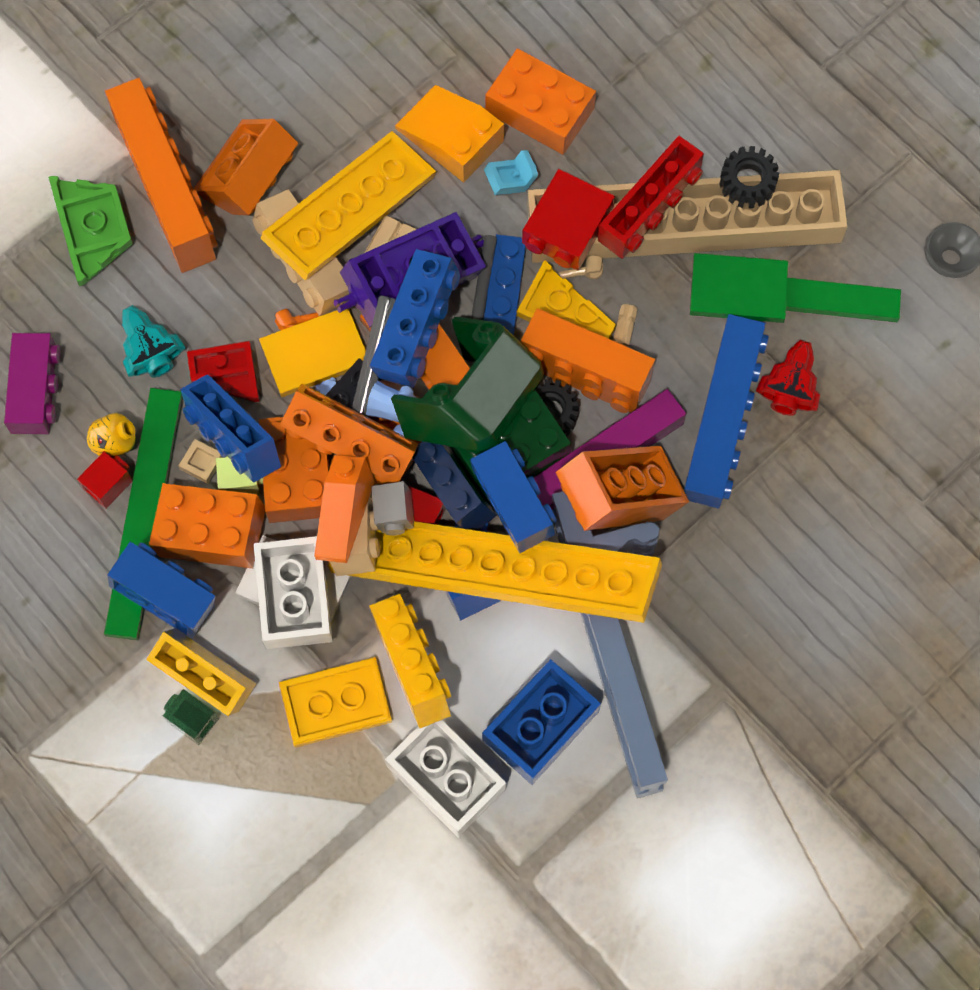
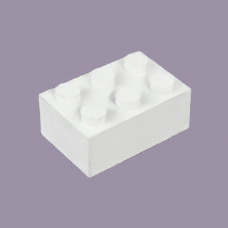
M317 536L254 543L262 641L266 650L333 642L325 561L316 560L314 557Z
M443 720L420 729L417 727L385 759L386 766L458 838L506 790V782Z

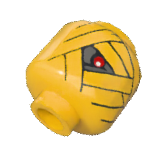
M120 413L106 415L93 421L89 426L87 435L88 446L98 456L104 451L111 458L115 455L119 456L129 452L134 447L136 440L135 427L127 417Z

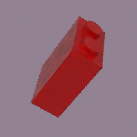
M558 168L522 230V244L535 254L543 253L553 258L555 263L563 268L571 267L578 271L598 237L599 224L613 210L615 196Z

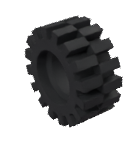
M745 146L739 148L738 154L735 150L732 151L729 158L726 157L720 175V188L723 187L722 193L724 197L730 195L728 201L732 204L735 200H738V207L743 208L744 203H748L749 209L754 208L756 202L759 207L764 205L765 200L769 201L772 198L779 178V172H777L778 164L777 162L773 163L774 157L771 154L765 157L766 150L762 148L759 153H756V146H750L749 152H746ZM742 169H752L760 174L761 182L756 186H747L738 180L737 174Z
M545 379L544 384L541 385L539 382L534 391H537L543 402L553 400L560 404L562 414L556 419V422L567 437L570 434V429L574 430L578 420L579 401H576L577 395L574 391L570 392L571 387L569 385L561 386L560 380H556L555 384H550V379Z

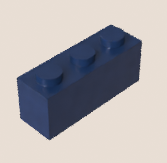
M423 441L417 446L412 458L456 524L463 529L478 531L497 516L450 446Z

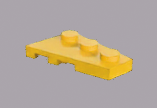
M544 260L517 310V317L530 322L536 309L539 308L610 339L615 331L616 324L589 299H584L573 289V285L566 278H561L552 269L553 267Z

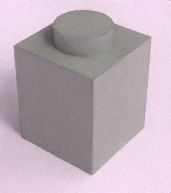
M405 482L372 486L374 524L386 535H400L405 533L406 529H413L412 492Z

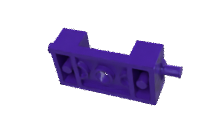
M457 212L447 215L348 260L340 274L348 287L349 294L334 300V306H339L336 309L339 313L356 306L361 311L370 328L372 327L379 297L397 298L409 268V260L413 258L416 249L452 258L460 273L458 286L475 279L486 268L477 251L478 248L483 247L484 240L479 241L482 238L479 234L470 238Z

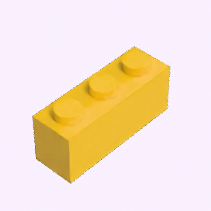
M178 629L164 631L146 659L227 716L241 710L257 684Z

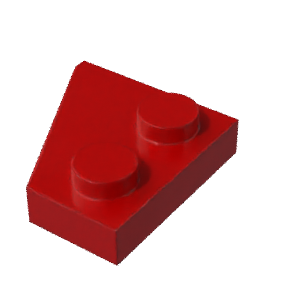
M250 341L187 351L191 382L208 374L230 396L252 402H260Z

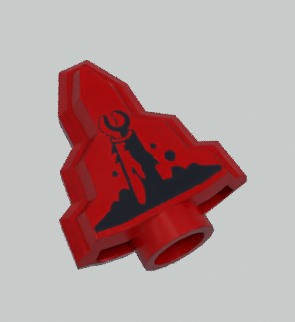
M800 339L788 351L784 362L775 364L770 375L762 376L756 392L763 398L772 401L771 408L777 413L793 416L797 413V410L817 411L820 394L816 391L817 377L811 371L814 362L812 344Z

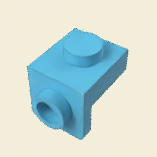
M528 150L520 151L514 160L489 162L484 168L494 195L526 192L538 176L536 165Z

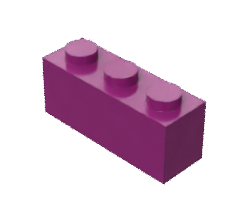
M12 333L4 424L11 434H49L50 424L55 423L56 410L55 405L52 404V394H56L58 391V377L54 374L55 364L60 363V346L55 344L50 333Z

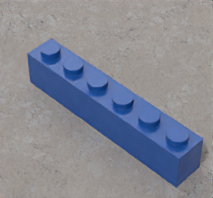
M728 314L684 492L691 502L719 509L723 499L729 500L733 481L728 480L730 469L736 470L741 451L735 450L737 439L743 441L748 422L742 421L744 410L751 411L755 393L749 392L751 381L758 382L762 364L756 363L758 353H765L769 335L763 334L766 324L764 322Z

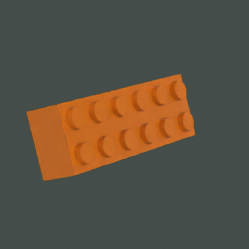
M139 77L105 90L115 122L181 273L216 260L213 248L218 247L212 225L208 216H205L203 212V206L197 191L193 190L185 164H182L179 158V152L173 138H170L167 124L156 106L157 103L150 86L144 88Z

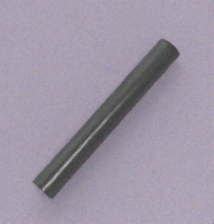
M485 235L481 258L486 268L478 275L471 319H484L497 237L492 235Z

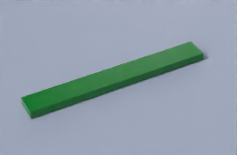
M150 388L118 558L129 542L137 546L140 542L149 546L162 484H167L183 399L181 391ZM112 589L104 635L106 637L138 641L144 608Z

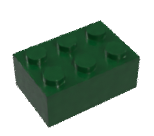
M536 390L531 393L492 447L482 451L454 447L456 455L489 504L491 502L473 472L470 459L506 441L511 451L517 449L525 464V467L521 469L526 478L530 476L534 478L571 453L570 441Z

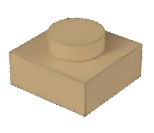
M194 439L178 466L181 471L208 484L217 470L216 458L223 457L218 450Z

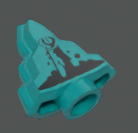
M134 305L123 309L122 326L127 335L123 344L127 356L123 360V364L128 376H140L148 373L150 377L156 378L168 373L173 368L172 360L186 349L185 345L177 334H169L163 325L152 324L147 314Z

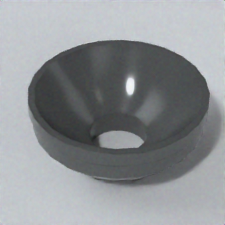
M951 222L942 224L935 228L928 238L926 258L930 266L937 273L945 277L962 278L968 276L980 265V236L970 226L962 223ZM947 250H953L959 255L960 261L957 264H948L944 261L942 253Z

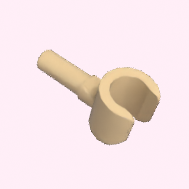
M589 256L586 259V267H580L578 271L575 269L560 271V277L564 279L585 275L590 279H598L603 273L602 258L600 256Z

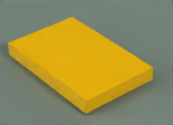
M349 309L341 313L336 310L259 338L281 398L295 393L301 384L312 387L325 380H330L331 377L336 378L344 375L359 358L364 360L366 352Z
M376 657L279 682L295 748L392 723Z

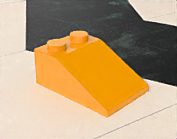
M434 85L395 125L396 130L463 183L504 142V123L482 106L437 85Z

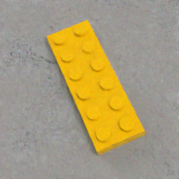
M391 131L262 232L261 240L306 281L380 222L384 216H387L432 180L436 171Z

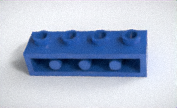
M418 249L415 250L370 363V368L378 378L414 388L417 378L422 377L425 370L426 355L428 350L433 348L437 339V327L440 320L444 319L447 314L448 299L452 290H455L459 283L460 273L452 258Z
M208 374L180 389L186 406L183 408V413L187 421L191 425L196 424L199 427L206 441L212 440L215 443L218 452L223 458L228 456L231 459L235 470L240 475L244 473L254 483L281 467L273 437Z

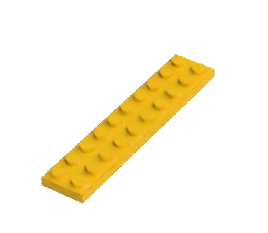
M414 521V528L406 529L405 533L400 535H386L380 530H376V538H378L380 545V557L376 558L375 571L348 576L644 623L662 568V562L658 557L543 541L519 554L509 535ZM329 562V563H328V568H329L330 572H331V573H335L334 570H333V568H332V566H331V564H330V562Z

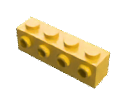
M397 594L369 605L379 636L419 729L450 717L451 714L446 699L452 697L449 687L444 678L438 680L436 673L440 672V668L434 654L427 655L424 649L429 647L423 629L416 630L414 626L418 619L412 604L405 606L401 594Z

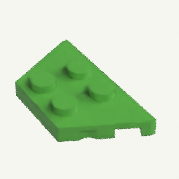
M49 176L73 269L80 287L90 281L133 243L116 185L106 183L93 184L79 179L76 182L60 180L58 176Z

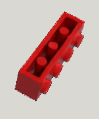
M679 135L599 224L597 241L621 259L629 251L634 253L641 246L644 240L643 235L649 229L655 230L661 223L665 210L669 206L674 208L679 203L684 194L682 191L687 185L693 186L699 180L703 173L701 166L704 153Z

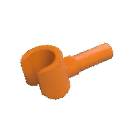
M283 309L275 314V323L281 331L317 318L319 315L316 312L293 317L289 309Z

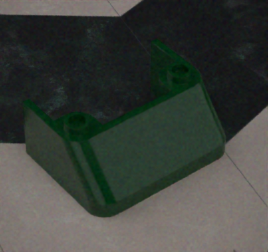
M454 316L451 321L463 358L475 363L458 385L438 383L432 386L422 399L394 394L391 397V401L406 439L482 451L492 447L498 441L544 376L540 360L502 324Z

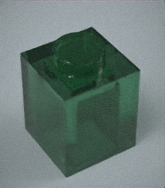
M184 689L179 695L174 694L170 697L164 706V711L166 712L162 715L167 723L198 746L219 720L217 714Z

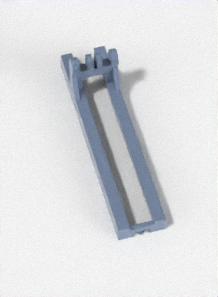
M563 491L552 494L555 507L552 511L557 520L553 524L559 543L651 557L655 553L654 549L657 545L660 530L655 523H641L593 536L591 530L584 531L582 525L577 521L575 511L567 495ZM581 613L636 798L663 792L662 784L667 783V775L619 620L617 618Z

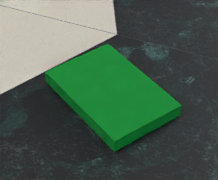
M694 253L689 315L727 318L728 314L756 321L784 323L786 316L788 261Z

